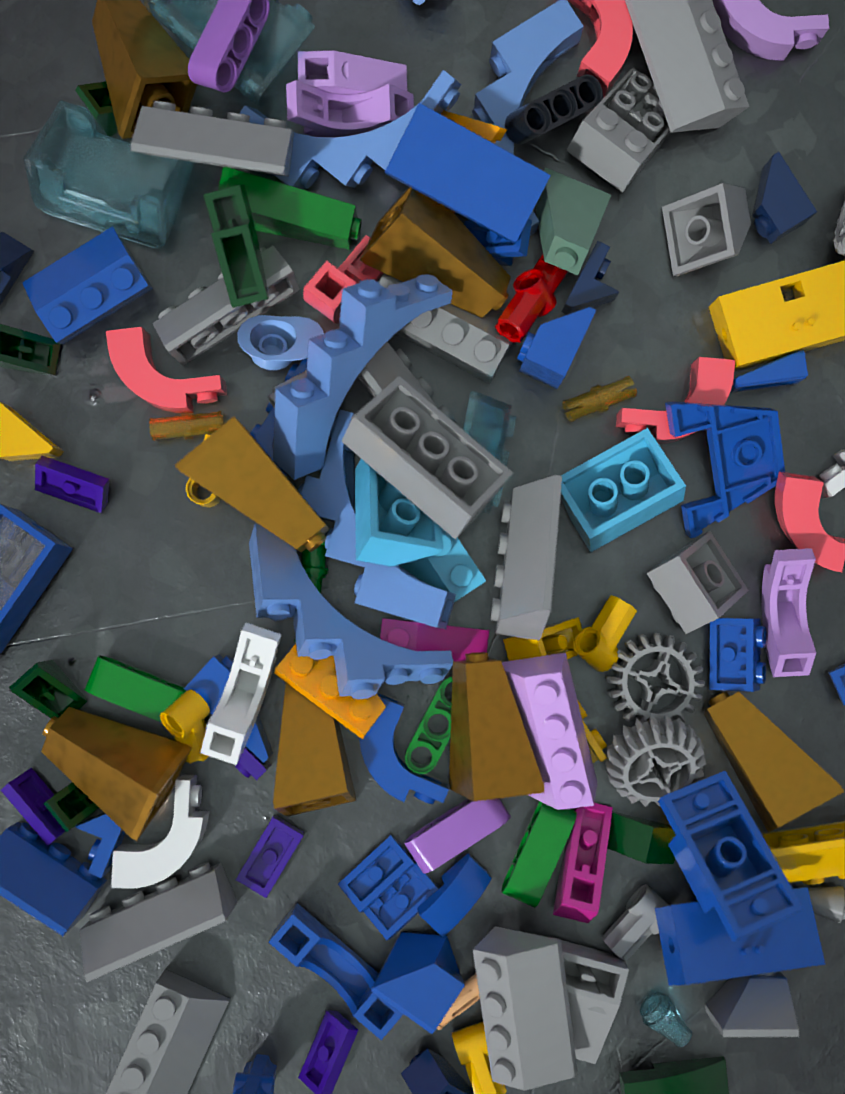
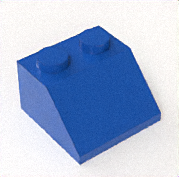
M588 307L540 324L536 335L529 332L517 357L518 360L523 362L519 372L558 389L569 370L596 310Z

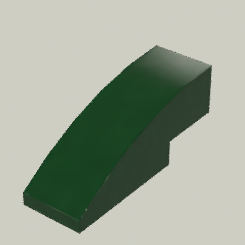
M237 185L203 194L214 231L211 233L232 308L269 299L261 251L245 185Z
M724 1056L653 1063V1069L619 1072L621 1094H729L726 1059Z

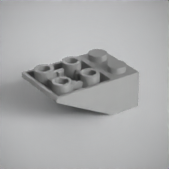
M632 67L582 121L566 150L622 193L671 133L654 83L648 76Z
M561 940L576 1059L596 1064L620 1007L629 968L625 961L615 954Z

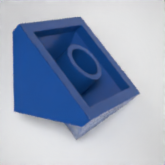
M401 932L370 991L433 1034L464 988L465 983L461 977L447 936Z

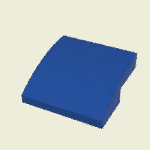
M392 835L338 883L339 887L359 912L366 914L386 940H390L419 913L417 907L440 888L428 873L423 874L412 855Z

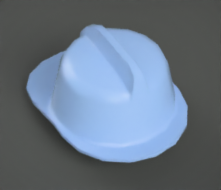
M258 315L247 319L241 324L237 332V338L242 350L250 355L253 362L259 367L266 370H280L286 368L293 361L308 358L309 339L324 333L321 326L310 318Z

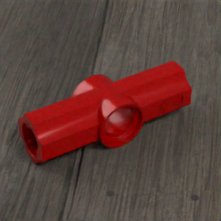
M542 255L533 269L520 274L513 283L516 294L495 325L498 333L510 342H521L537 317L548 314L556 306L557 300L554 292L568 271L544 262V256Z

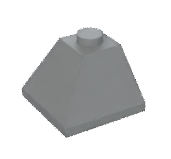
M721 183L662 207L673 276H679L739 255L751 225L745 188Z
M780 971L730 978L705 1004L706 1013L722 1037H799V1028L788 981Z

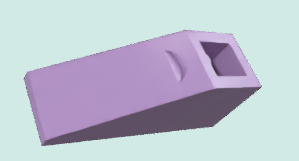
M298 51V81L329 93L344 95L370 92L387 84L407 91V65L339 51Z

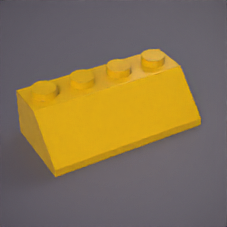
M845 821L761 833L789 883L802 881L803 884L814 885L825 882L824 878L832 876L845 879Z

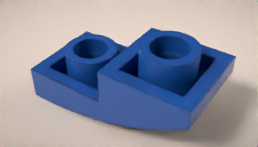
M469 853L441 876L444 885L417 907L420 917L442 937L449 933L471 910L492 879L491 875Z

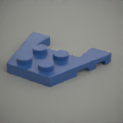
M672 401L665 403L671 435L678 437L703 429L707 431L715 496L681 505L685 534L688 537L695 538L703 533V528L714 521L719 523L729 516L731 510L744 502L750 503L776 486L779 471L785 472L778 411L772 408Z

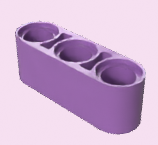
M269 0L218 1L188 63V74L192 82L220 92H228L234 87L267 21L270 12Z
M467 798L413 833L404 841V844L423 874H427L504 825L511 816L500 798L475 802Z

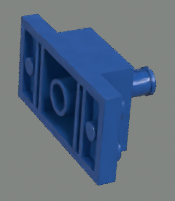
M726 771L666 794L659 799L658 803L676 834L668 844L704 913L716 909L733 942L793 916L804 909Z

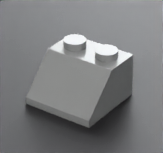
M711 531L667 557L647 573L654 589L660 593L671 610L674 620L680 624L685 634L720 618L749 591Z

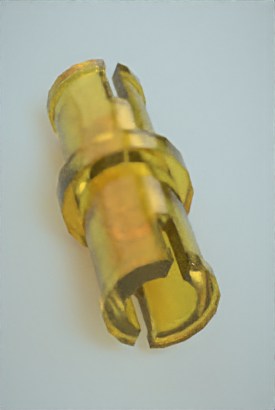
M628 375L623 379L602 387L597 384L592 386L589 392L563 400L564 410H570L578 406V408L565 413L567 419L573 422L575 419L596 411L603 413L609 410V406L635 398L637 396L636 388H628L621 391L624 388L635 385L634 381Z
M189 411L182 412L181 416L149 419L152 441L184 437L185 440H193V436L213 434L224 425L222 411L190 415Z

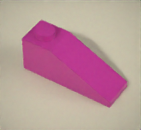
M382 618L380 639L414 651H451L453 661L466 660L465 654L487 652L489 630L447 625L445 630L416 621Z
M594 803V806L575 808L574 811H577V816L566 844L558 879L553 915L589 923L599 913L613 807Z

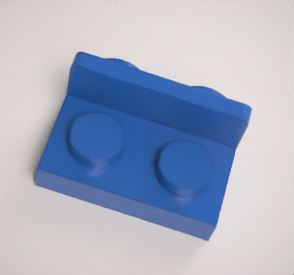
M718 618L710 622L709 690L754 692L760 690V684H765L766 664L761 662V648L766 646V627L761 626L760 618Z

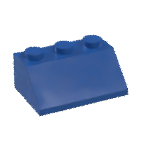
M113 226L22 282L35 312L54 341L60 344L67 343L153 289Z
M17 822L6 828L0 835V895L61 936H64L84 917L107 882V879L89 874L88 871L91 864L88 862L81 863L70 856L71 851L64 845L53 842L47 846L29 823Z

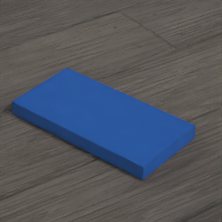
M421 103L418 104L385 170V174L513 244L517 242L551 176Z

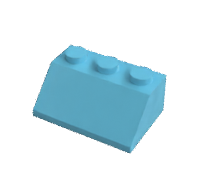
M646 428L561 475L560 498L572 524L591 553L683 502L686 485L649 429Z
M360 459L355 468L356 560L392 567L440 554L443 550L442 528L363 459Z
M442 528L443 550L440 554L399 565L429 585L456 594L454 601L456 602L486 582V579L459 539H454Z

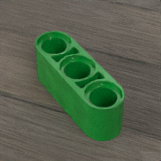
M98 655L84 689L94 696L158 722H161L160 714L186 692L182 686L102 655Z
M453 674L446 676L439 683L407 745L405 761L408 768L414 773L426 774L432 771L451 737L452 700L445 696L444 690L447 684L452 682ZM434 714H441L448 719L449 723L444 731L434 732L428 726L429 718ZM420 746L428 748L432 753L429 762L418 764L413 761L411 753L415 748Z
M539 801L506 874L501 893L533 908L537 907L572 831L577 811L572 809L557 810Z

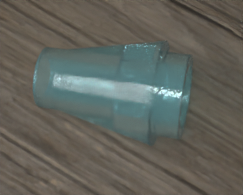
M656 992L649 995L643 1001L639 1012L646 1026L673 1042L677 1047H683L691 1040L692 1031L685 1024L670 997Z

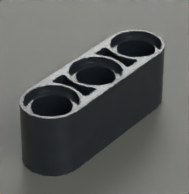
M583 75L510 113L505 120L506 135L515 144H524L596 107L601 102L603 95L600 82L592 75Z

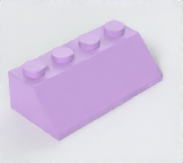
M566 653L502 662L545 788V793L530 794L528 796L557 810L594 806L597 779Z

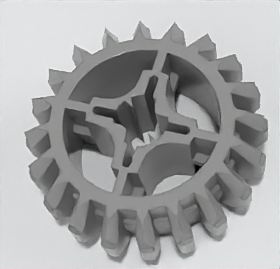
M653 633L651 643L649 644L646 635L640 634L638 635L639 647L633 641L627 640L625 645L629 653L626 654L618 650V657L622 662L620 665L614 663L611 667L612 670L617 671V676L606 677L607 683L617 684V688L610 689L607 692L610 698L621 697L613 705L614 709L620 711L628 707L623 715L626 721L632 720L637 715L636 718L642 723L647 722L651 714L659 721L666 714L670 719L673 716L675 719L680 718L682 722H685V717L681 711L685 709L692 714L696 711L695 707L689 704L691 698L701 701L702 695L694 692L695 686H705L704 680L694 679V675L701 673L703 667L700 665L690 666L697 658L696 653L690 652L683 656L687 649V644L680 642L674 647L675 637L667 635L662 643L660 633ZM659 652L657 659H653L652 664L647 669L639 670L632 667L643 655ZM670 657L677 663L680 669L681 685L673 682L669 676L671 664L668 661ZM659 672L660 676L657 678L662 679V682L669 684L670 687L654 686L651 691L649 688L653 685L648 684L647 680L640 678V675L656 677ZM628 677L638 681L641 685L640 698L642 702L640 707L630 696L627 684ZM671 693L678 695L667 707L651 710L653 704L657 705L659 698L663 694Z
M651 714L649 720L643 723L636 718L634 727L631 728L623 725V735H613V744L607 746L608 756L605 765L609 780L620 796H627L631 803L640 800L646 807L651 801H654L660 807L658 801L662 796L696 783L697 778L704 776L703 766L706 765V756L701 739L697 737L694 729L690 725L685 726L680 718L672 721L665 714L657 721Z

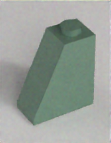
M545 168L544 172L551 176L535 205L537 218L540 221L538 226L544 262L578 275L611 198V194Z

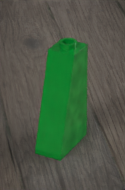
M223 167L218 190L245 185L256 231L347 250L351 249L352 239H359L362 219L357 218L355 205L246 172Z

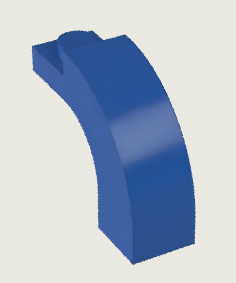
M377 692L386 708L363 739L359 737L361 753L368 771L381 788L402 802L405 801L409 789L415 791L414 797L423 802L434 804L435 800L444 803L449 791V785L426 774L414 773L402 761L396 751L394 731L405 704Z

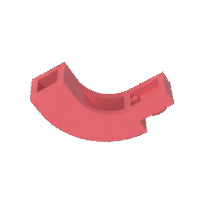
M567 0L588 16L594 25L597 38L593 47L582 59L577 77L587 74L594 76L600 82L603 96L605 97L619 78L631 47L633 23L625 0Z
M365 235L338 268L326 261L304 287V301L336 324L340 323L342 289L358 284L363 280L373 279L378 281L384 274L360 260L370 239L367 235Z
M143 327L106 331L109 356L116 373L132 392L149 404L165 411L186 414L194 413L192 399H196L197 403H212L218 401V396L227 395L226 381L220 375L189 379H172L161 375L153 362L150 334Z
M698 357L691 363L689 391L683 402L724 405L733 384L735 360ZM622 408L617 413L616 427L625 428V433L632 435L648 428L658 444L675 442L695 433L692 432L678 437L671 435L666 411Z
M779 471L775 489V509L779 524L786 537L797 549L812 548L816 564L842 573L845 561V538L827 534L820 523L818 514L824 482L815 476Z

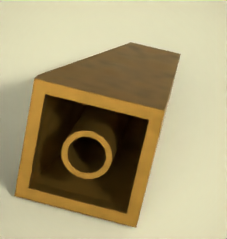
M97 0L92 24L118 134L121 138H133L141 107L153 108V101L176 104L175 111L188 113L197 84L189 78L188 63L190 59L140 0Z
M411 187L402 194L378 221L360 258L364 264L402 282L417 278L423 274L435 276L441 283L453 290L450 304L480 318H483L491 309L497 311L501 308L509 296V293L506 291L511 276L459 218L446 206Z
M234 416L175 464L180 472L300 552H303L305 549L311 552L327 539L324 534L329 530L328 526L249 431Z
M487 652L465 654L466 660L453 661L449 789L474 802L545 793L544 783L502 661L489 659Z
M286 683L273 796L274 809L288 817L356 801L339 722Z
M726 691L708 701L710 707L706 709L704 716L768 833L845 792L836 780L740 692L729 696Z
M68 707L59 718L53 716L47 723L42 733L46 739L41 752L130 838L137 841L171 794L175 786V780L179 777L192 748L186 744Z

